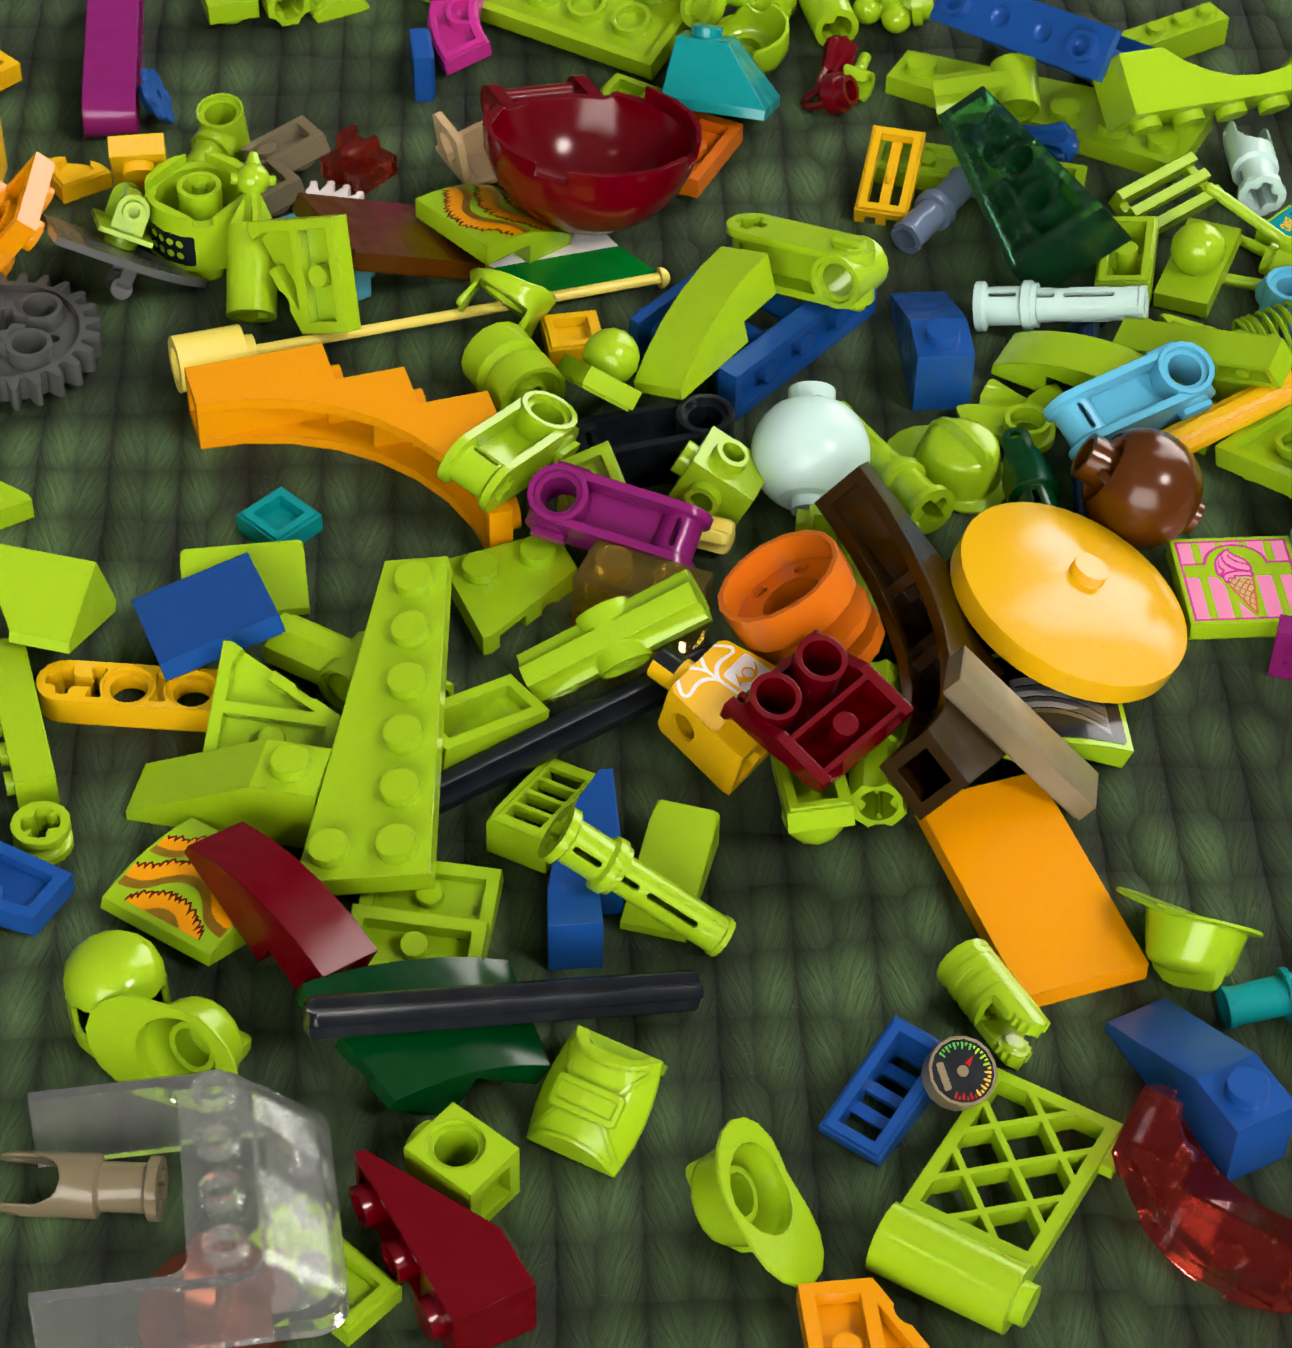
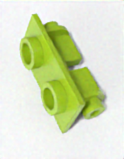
M123 181L116 184L111 191L105 211L92 208L91 214L98 231L105 234L103 239L105 242L115 247L135 252L139 244L152 249L154 243L146 229L150 217V206L144 198L141 188L131 181Z

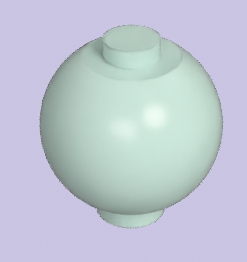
M801 381L791 385L788 388V399L774 405L758 423L753 434L750 449L754 464L765 480L761 489L775 503L791 510L794 516L797 514V509L809 510L810 504H815L814 502L859 465L866 462L870 464L871 457L869 437L862 421L852 409L836 400V390L832 385L821 381Z

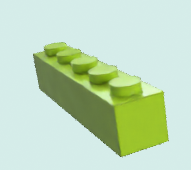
M1208 2L1124 30L1121 36L1154 48L1164 47L1183 59L1224 45L1229 17L1214 4Z
M1124 317L1113 340V343L1128 347L1144 355L1172 341L1194 343L1202 347L1211 356L1215 366V377L1213 380L1281 389L1292 367V353L1283 338L1275 334L1258 335L1250 334L1243 330H1220L1208 325L1197 327L1185 325L1177 321L1166 323L1154 321L1146 317H1141L1140 319Z
M9 637L0 639V738L3 737L4 742H0L1 767H10V771L3 772L7 796L16 795L19 809L31 802L42 800L60 803L55 770L27 648L25 645L9 643Z

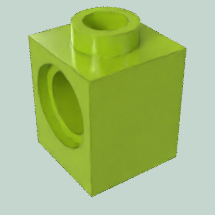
M454 1102L433 1121L425 1120L420 1123L410 1134L403 1147L405 1173L488 1221L520 1192V1148Z

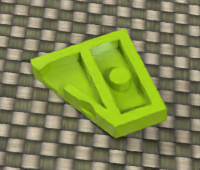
M346 214L262 219L246 222L247 232L251 239H262L276 265L269 270V273L278 290L287 297L290 312L302 335L348 333L361 329Z

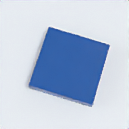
M248 552L131 600L166 681L220 660L223 640L233 641L244 650L285 632L280 615Z

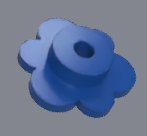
M146 67L141 69L140 76L143 82L138 86L137 90L144 109L150 115L155 114L160 121L164 120L167 124L173 123L175 117L171 108V98L163 87L160 76L153 68L149 70Z

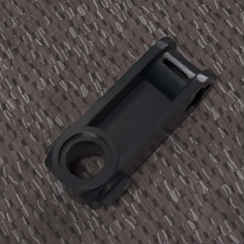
M696 394L684 400L637 407L633 411L630 409L628 412L621 410L580 418L576 424V427L579 428L576 441L580 443L576 454L589 449L585 437L586 434H589L592 439L590 448L609 441L626 484L643 488L678 480L679 475L670 469L689 440L700 445L713 426L736 439L734 407L721 396Z

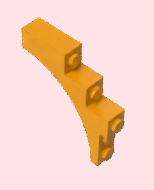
M322 343L184 368L189 414L201 449L242 444H294L336 450L381 463L423 484L456 510L474 530L484 549L513 541V530L521 528V512L516 496L494 511L487 513L479 507V499L454 481L445 483L437 477L440 463L451 446L463 434L497 413L488 391L426 402L422 388L413 389L405 367L343 378L340 365H330Z

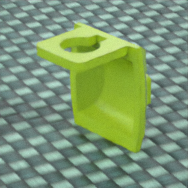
M578 1025L564 1044L547 1074L534 1106L526 1139L615 1178L632 1153L645 1128L658 1091L661 1076L664 1077L668 1066L664 1065V1062Z

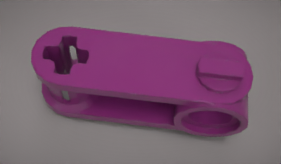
M560 460L557 463L547 464L536 472L528 485L527 497L530 509L525 519V524L531 529L530 534L533 537L561 546L568 544L670 577L685 569L691 572L693 576L696 568L692 562L702 532L709 531L714 520L709 513L693 504L597 475L589 469ZM565 494L576 498L574 504L565 511L555 512L547 509L550 500L556 496Z

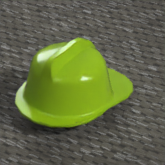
M943 416L931 421L930 425L913 426L901 430L887 442L900 456L913 457L919 460L926 469V477L934 485H943L953 493L955 497V508L953 511L980 514L986 509L999 505L1006 500L1002 489L1003 463L1001 462L999 442L991 430L979 422L967 418Z
M1116 887L1117 892L1146 907L1145 952L1147 958L1152 962L1153 968L1162 980L1173 986L1204 992L1217 990L1222 984L1223 979L1229 977L1235 970L1248 938L1263 937L1262 932L1252 928L1202 917L1152 896L1131 889Z
M128 994L104 998L91 1010L85 1028L90 1051L99 1066L115 1081L135 1091L176 1103L188 1110L202 1114L221 1112L234 1101L239 1086L237 1070L239 1069L240 1062L248 1054L252 1045L251 1036L239 1030L235 1020L225 1008L211 999L200 996L180 998L168 1004Z
M746 1117L729 1120L719 1133L716 1148L705 1154V1156L694 1160L686 1167V1178L691 1189V1201L698 1222L703 1231L713 1241L741 1253L753 1252L763 1267L782 1283L797 1287V1284L815 1282L823 1270L824 1249L820 1231L810 1209L786 1171L783 1160L772 1138L759 1123Z

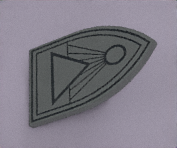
M42 214L41 221L45 223L44 229L55 245L112 264L111 270L105 275L104 281L112 295L117 299L123 300L131 296L133 292L132 284L137 273L192 287L206 288L209 280L172 265L150 252L140 248H136V251L132 252L115 247L103 240L105 236L103 234Z

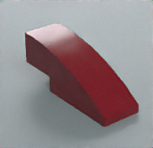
M242 821L187 846L184 852L257 960L262 961L273 956L296 991H298L302 983L330 974L368 966L377 953L378 949L331 891L296 857L267 835Z

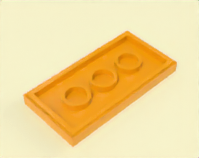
M1022 774L962 789L922 820H919L914 815L980 939H984L992 947L995 954L1000 957L1038 1007L1146 979L1149 962L1054 799L1029 775Z

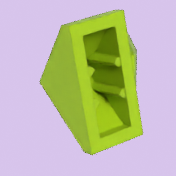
M0 544V606L9 629V643L70 654L116 612V598L97 562Z

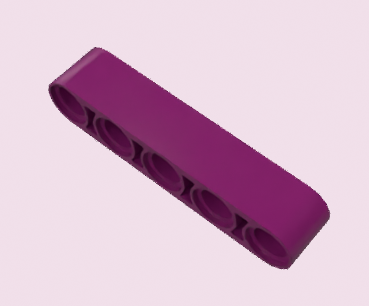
M87 0L82 82V117L86 138L140 134L141 101L137 89L142 83L140 70L142 69L144 0Z

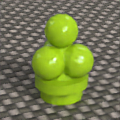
M855 0L852 9L861 24L871 25L881 18V22L887 31L893 34H900L909 28L912 21L913 27L924 26L923 21L931 20L929 17L934 1Z

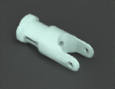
M1229 121L1223 133V146L1232 180L1238 186V201L1259 216H1266L1270 212L1277 211L1285 202L1287 192L1278 175L1279 164L1268 129H1263L1258 137L1248 136L1237 131L1234 121Z

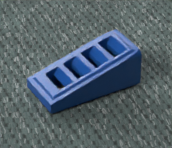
M894 1015L818 1125L819 1132L880 1168L933 1101L923 1087L921 1074L916 1078L893 1063L899 1057L922 1070L925 1057L933 1047L942 1041ZM882 1076H885L909 1090V1092L903 1098L878 1084V1081ZM869 1095L895 1110V1113L889 1119L863 1104L862 1101ZM853 1114L882 1132L874 1142L844 1123Z

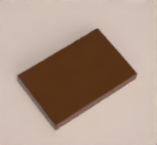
M298 193L291 209L297 217L346 214L354 271L470 281L471 269L477 267L485 268L486 264L416 218L415 205Z

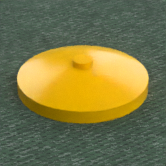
M1010 502L999 504L978 514L967 526L953 550L950 562L951 583L955 597L969 623L1000 657L1044 686L1060 693L1092 702L1130 703L1142 700L1159 691L1169 680L1184 657L1187 647V626L1181 606L1166 580L1132 545L1091 519L1063 508L1041 503Z

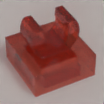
M351 124L337 134V149L321 158L322 176L334 181L335 184L341 187L344 184L350 185L351 192L354 194L357 191H363L364 195H366L398 173L397 155L382 148L377 136L371 135L367 139L359 136L358 128L354 124Z

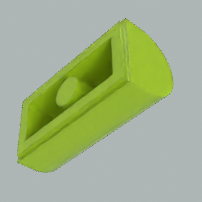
M1106 216L1103 218L1094 287L1147 285L1150 304L1159 237V216Z

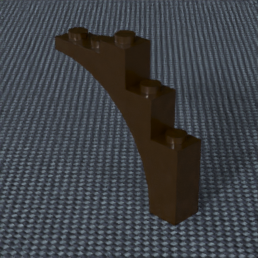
M869 462L859 465L814 503L843 543L871 593L884 621L897 660L903 697L915 708L911 716L902 724L894 750L882 762L879 768L917 818L922 820L1006 755L943 695L948 658L963 646H966L998 677L1002 676L1005 672L968 625L969 621L960 608L951 583V557L945 561L942 559Z

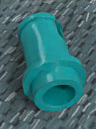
M1282 966L1274 970L1273 976L1230 986H1219L1216 990V1002L1225 1028L1227 1030L1235 1029L1240 1025L1283 1016L1286 1021L1292 1022V972H1289L1286 967Z

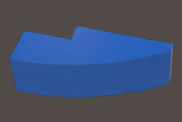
M613 768L599 769L579 796L574 807L583 812V821L612 839L616 836H621ZM558 861L552 863L547 891L548 970L603 967L602 914L623 913L624 899L612 891L606 895L594 893L586 887V879Z

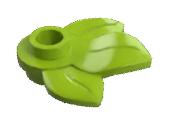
M992 378L983 388L979 404L957 405L956 413L958 418H967L979 422L990 429L1001 446V436L1006 430L1014 427L1025 428L1029 431L1034 446L1041 453H1044L1054 444L1057 425L1055 422L1049 423L1042 413L1044 408L1053 399L1063 393V390L1057 384H1050L1036 390L1026 398ZM1014 435V436H1012L1011 438L1013 439V438H1017V437H1020V436H1019V435Z

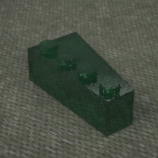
M981 86L938 115L1008 269L1022 283L1024 280H1033L1035 283H1040L1041 288H1057L1132 240L1130 235L1106 208L984 86Z

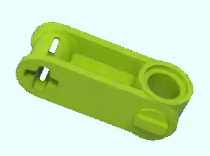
M761 213L738 214L726 221V232L732 237V248L768 253L777 294L827 305L834 309H849L861 312L866 306L873 303L875 300V289L882 285L887 278L889 269L887 256L882 247L875 240L867 236L854 235Z
M538 390L526 392L523 397L463 434L444 456L438 468L437 477L445 483L456 482L479 499V507L490 513L526 489L534 474L547 464L556 463L558 460H563L576 454L580 443L576 441L579 434V428L576 427L578 422L577 413L569 403L555 394Z

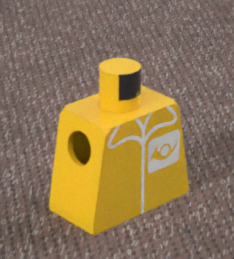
M728 640L717 641L696 663L668 644L659 651L647 670V676L668 690L658 720L660 731L722 792L729 796L770 753L750 737L734 720H724L720 716L724 703L733 696L737 698L738 694L742 691L747 692L757 677L771 672L777 666Z

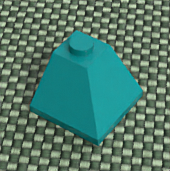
M694 23L692 24L691 31L685 30L676 36L662 93L677 99L691 111L765 121L779 108L781 98L779 93L736 37L723 35V27Z

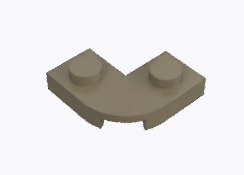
M303 115L251 141L240 149L244 158V162H242L244 165L249 152L255 151L258 153L261 165L265 167L269 175L276 176V186L268 187L266 192L262 194L272 217L286 212L291 207V204L295 202L298 193H306L301 178L294 172H300L311 167L316 159L331 152L325 134Z

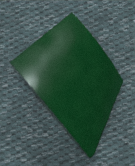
M479 957L424 958L369 965L330 974L302 983L295 994L297 1004L303 1010L304 1000L310 996L505 983L517 982L509 960ZM534 1023L338 1038L335 1048L347 1062L365 1076L368 1086L389 1110L439 1115L452 1102L459 1105L477 1078L538 1084L550 1067Z

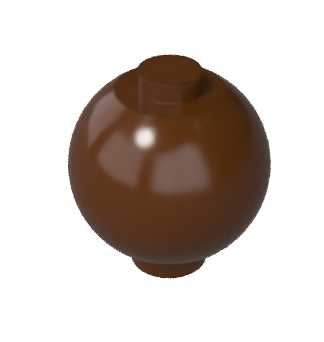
M1132 428L1117 433L1110 440L1094 433L1082 444L1072 462L1070 475L1083 482L1081 496L1088 518L1111 530L1136 549L1162 546L1176 539L1182 533L1185 535L1190 534L1199 524L1204 514L1205 503L1201 502L1203 497V477L1200 466L1190 449L1178 438L1167 432L1153 428Z

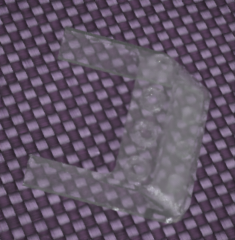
M209 1070L202 1073L28 1092V1107L36 1151L103 1153L105 1160L181 1151L187 1251L185 1265L178 1272L168 1276L28 1293V1306L36 1348H229L321 1336L335 1330L345 1321L350 1309L348 1281L330 1127L328 1120L323 1114L240 1075L223 1070ZM38 1164V1168L52 1166L47 1164Z

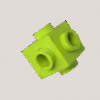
M713 426L700 445L689 440L670 470L679 475V478L668 496L693 504L710 515L730 519L736 526L755 500L765 480L754 464L751 450L740 441L733 439Z

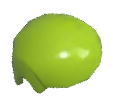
M744 3L733 15L724 16L715 24L723 27L724 36L736 37L764 75L775 70L786 57L789 46V16L778 4L770 3L766 10L759 11L752 8L749 3Z

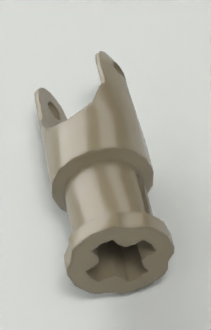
M25 1150L0 1154V1159L3 1161L52 1165L58 1168L59 1173L57 1187L49 1198L33 1204L0 1203V1212L4 1214L22 1217L99 1219L102 1212L144 1214L148 1222L162 1221L168 1195V1172L165 1156L151 1155L148 1162L106 1161L103 1153Z

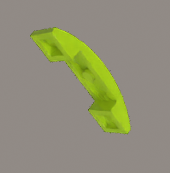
M1060 331L1014 333L992 365L991 374L1034 391L1050 385L1053 379L1075 387L1139 359L1144 354L1107 340L1082 334ZM1171 377L1175 382L1183 385L1179 380ZM1211 398V401L1213 403L1212 405L1216 404V402ZM1179 419V420H1177V421H1175V422H1173V423H1170V424H1168V425H1166V426H1164V427H1162V428H1159L1158 430H1163V429H1165V428H1167V427H1169V426H1171V425H1173V424H1175V423L1181 421V419ZM1211 445L1197 451V453L1205 455Z

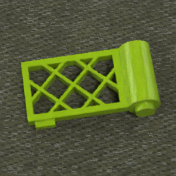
M997 1068L998 1076L995 1088L988 1098L975 1107L962 1111L903 1201L892 1204L884 1215L870 1244L865 1268L884 1279L1004 1335L1012 1324L1024 1328L1029 1321L1041 1293V1286L1032 1282L1097 1175L1101 1174L1112 1179L1129 1150L1130 1141L1120 1137L1123 1128L1122 1123ZM999 1095L1025 1107L1029 1117L998 1122L990 1105L995 1097ZM1074 1129L1096 1139L1093 1147L1064 1152L1054 1132ZM1038 1135L1047 1155L1016 1160L1007 1140ZM991 1143L999 1163L967 1168L960 1153L961 1148ZM1056 1173L1065 1191L1064 1194L1034 1199L1025 1179ZM1009 1182L1017 1202L985 1208L976 1187ZM960 1190L969 1211L947 1214L925 1203L930 1195ZM1049 1217L1047 1221L1044 1222L1043 1218ZM1026 1221L1035 1240L1029 1250L1025 1251L998 1238L994 1226Z

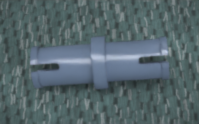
M956 166L950 170L949 174L934 189L924 190L916 198L914 208L892 227L894 229L891 230V237L894 244L901 251L914 254L921 249V246L936 231L947 229L956 219V211L976 195L979 189V182L975 174L964 166Z

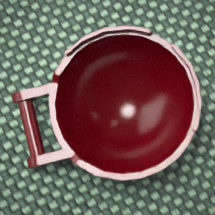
M583 74L569 76L565 83L503 89L499 84L483 85L480 91V105L483 112L484 148L498 182L522 210L548 226L564 232L580 235H606L620 232L648 221L677 197L690 176L699 155L702 143V129L693 112L677 99L649 86L645 89V98L619 91H614L610 95H603L588 77Z

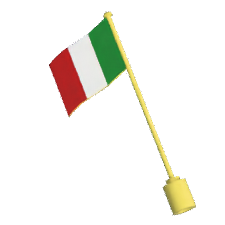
M570 233L571 244L532 263H528L513 253L485 266L486 268L512 274L527 282L546 288L556 297V302L655 284L660 289H663L670 282V274L665 268L657 267L655 271L619 247L607 234L580 235ZM496 301L468 306L464 312L451 309L361 325L360 330L348 333L311 334L256 344L251 333L244 335L240 325L234 324L169 336L168 352L176 387L179 393L187 392L185 367L318 343H332L510 310Z

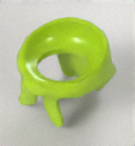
M480 267L471 269V283L456 300V304L459 305L457 310L464 312L479 289H484L494 299L522 318L518 325L522 327L530 338L539 321L556 304V297L542 286L527 282L500 270Z

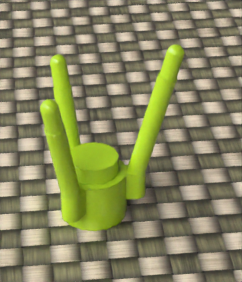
M1211 182L1205 184L1204 190L1206 193L1274 241L1269 246H1266L1250 237L1241 236L1240 246L1262 257L1258 269L1260 274L1266 276L1274 268L1292 266L1291 236L1284 234ZM1227 273L1222 285L1256 290L1258 283L1262 279Z

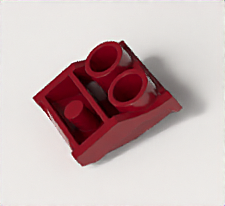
M815 629L799 644L796 652L787 659L783 657L777 667L771 672L757 677L747 692L742 691L738 694L737 698L733 696L724 703L720 716L724 720H734L766 751L785 764L805 785L820 793L886 740L911 716L915 708L868 662L847 653L836 639L822 635Z

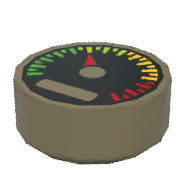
M953 1036L937 1044L925 1057L921 1070L923 1087L930 1099L940 1107L951 1111H967L986 1100L994 1090L998 1076L996 1061L989 1049L978 1040L967 1036Z

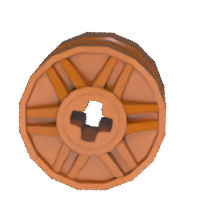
M805 529L786 533L759 545L734 566L724 578L717 595L719 611L738 641L749 652L775 666L778 665L783 657L787 659L796 652L799 644L815 629L822 635L836 639L847 653L869 664L878 654L885 636L883 620L880 614L870 604L869 596L865 589L856 583L854 571L836 541L823 531Z

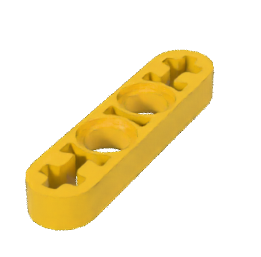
M59 660L48 664L40 670L36 677V691L42 714L55 722L206 733L218 669L198 668L166 681L159 665ZM125 689H139L146 693L145 696L134 702H121L113 698L117 693ZM96 690H100V697H96ZM189 693H201L210 697L204 704L192 707L184 706L177 702L179 698Z

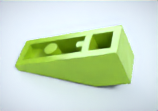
M263 739L146 763L126 809L127 820L176 827L193 817L218 831L243 821L267 835L277 844L304 848L332 749Z

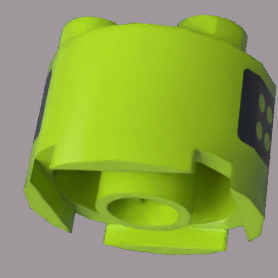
M205 152V161L187 163V155L182 154L157 164L146 176L144 182V198L150 206L147 231L154 243L152 249L150 248V253L181 269L200 275L209 281L220 278L224 274L227 264V226L244 197L237 184H230V173H237L244 164L236 158L215 152Z

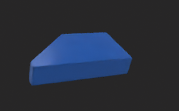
M427 28L409 29L407 49L415 102L433 101V97H436L431 33Z

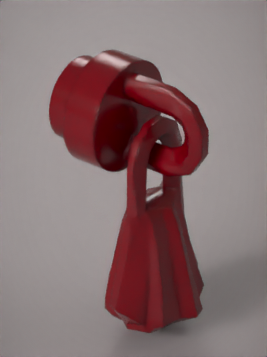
M834 35L826 39L823 46L822 66L817 77L816 88L808 91L803 96L800 102L803 110L813 111L825 108L830 115L835 116L848 113L852 106L857 105L859 101L857 82L853 76L843 73V67L845 64L853 65L856 58L855 53L859 47L847 36ZM815 96H818L820 100L816 102H810V100Z

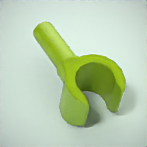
M862 52L854 66L845 64L843 67V73L853 76L859 88V101L861 102L867 101L875 83V74L867 70L871 61V55L868 52Z

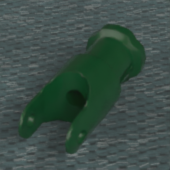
M1021 427L1006 430L1001 436V443L1005 452L1003 458L1002 489L1007 503L1033 502L1060 508L1058 501L1060 500L1061 491L1055 474L1041 451L1034 446L1029 431ZM1014 435H1019V436H1020V437L1013 438V439L1011 438V437L1014 436Z

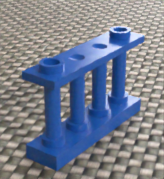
M936 0L929 17L933 21L982 38L981 41L1012 53L1025 54L1035 58L1039 63L1090 82L1094 80L1102 83L1111 59L1117 54L1154 48L1121 36L1122 31L1037 0Z
M697 270L649 305L637 310L629 318L628 334L634 338L639 348L640 359L638 367L641 365L646 350L665 314ZM877 288L875 289V300L861 312L849 309H834L827 305L810 301H802L798 304L776 293L760 309L781 321L765 330H761L745 321L749 342L744 346V349L735 356H732L711 375L716 378L717 395L728 400L734 407L735 421L871 317L876 310Z

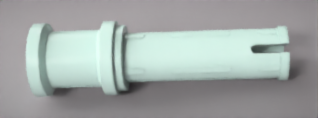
M1024 280L1021 286L989 287L986 281H976L972 299L974 327L977 332H986L989 326L1021 325L1024 331H1034L1035 328L1040 327L1041 323L1123 321L1124 317L1140 319L1141 317L1148 318L1147 285L1126 287L1041 288L1040 283H1035L1033 280Z

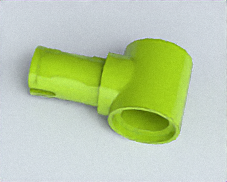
M228 93L212 94L204 98L197 105L195 111L199 128L191 139L192 150L187 156V163L205 161V152L220 153L242 161L244 158L240 149L250 143L242 102L238 97Z

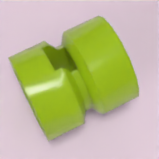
M507 321L496 322L485 327L471 339L464 350L461 361L464 375L479 392H489L497 413L523 397L526 392L533 390L546 391L564 399L566 393L564 376L518 324Z

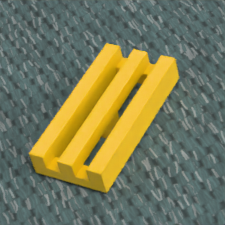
M873 125L854 207L855 222L864 223L865 217L875 218V225L886 226L887 220L896 221V223L900 222L911 211L926 145V132ZM883 140L892 141L879 203L869 202ZM904 143L912 144L899 206L890 205Z

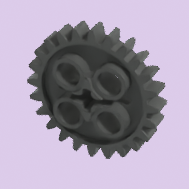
M0 272V404L2 401H9L14 411H19L23 399L30 398L35 404L42 406L44 405L43 394L47 392L61 398L66 396L64 383L77 386L84 384L82 372H95V358L103 356L101 342L104 340L101 317L97 316L95 303H87L86 294L83 290L71 293L68 281L51 287L50 276L46 274L34 283L29 282L27 272H21L15 281H7L3 272Z

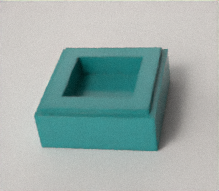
M282 486L236 515L237 531L254 543L301 540L304 543L323 531L322 515Z

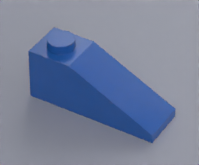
M945 291L890 293L889 304L912 411L956 409L957 405L970 404L975 351L966 316Z
M1166 998L1106 1022L1105 1032L1224 1184L1284 1158L1292 1130V1097L1256 1053Z

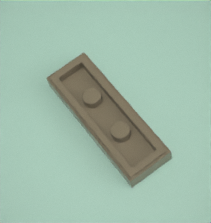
M963 646L950 656L947 662L943 695L1074 819L1076 818L1080 821L1095 810L1099 773L966 646Z

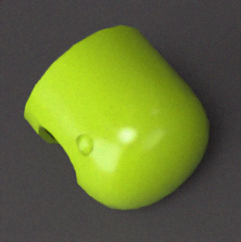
M109 930L97 933L76 946L66 960L63 988L72 1033L79 1046L93 1058L95 1057L88 1047L87 1035L79 1022L82 1012L90 1013L104 998L119 994L142 996L153 999L156 996L165 1004L172 1002L162 957L149 940L137 933L123 930Z

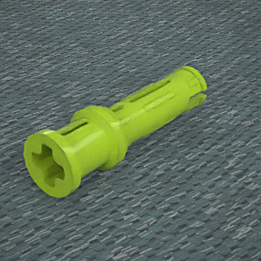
M840 401L847 405L850 409H852V407L847 402ZM856 413L869 437L870 465L912 520L919 522V529L923 534H929L938 530L951 517L955 508L953 493L943 485H934L926 477V469L919 460L913 457L900 456Z
M573 805L562 810L547 829L540 843L538 857L549 864L558 861L586 879V887L594 893L606 895L612 891L650 915L657 922L664 924L694 943L711 957L718 955L730 941L736 926L733 918L723 915L680 885L670 881L634 857V849L629 841L621 836L611 839L583 821V812Z

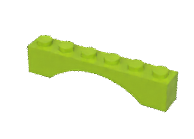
M1164 47L1117 54L1111 59L1102 83L1093 80L1107 132L1113 133L1130 130L1131 136L1137 137L1159 130L1163 127L1162 124L1173 123L1174 129L1179 130L1200 124L1206 120L1205 117L1216 116L1217 122L1222 123L1246 115L1248 110L1258 109L1259 115L1265 116L1288 108L1292 103V55L1277 70L1263 74L1231 75L1207 70L1181 59Z

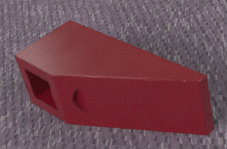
M363 1149L354 1153L356 1185L349 1187V1197L353 1210L365 1229L375 1226L383 1242L380 1245L381 1253L392 1279L398 1285L407 1281L416 1297L413 1300L415 1314L421 1329L429 1341L433 1342L440 1339L445 1348H492L536 1328V1284L502 1228L369 1151Z

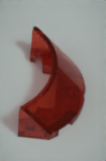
M1164 1084L1145 1085L1111 1151L1117 1176L1123 1177L1129 1196L1141 1217V1220L1138 1221L1159 1250L1193 1280L1202 1281L1221 1292L1223 1297L1255 1309L1292 1314V1219L1266 1208L1246 1195L1216 1168L1198 1145L1182 1115L1184 1103L1176 1099L1175 1090Z

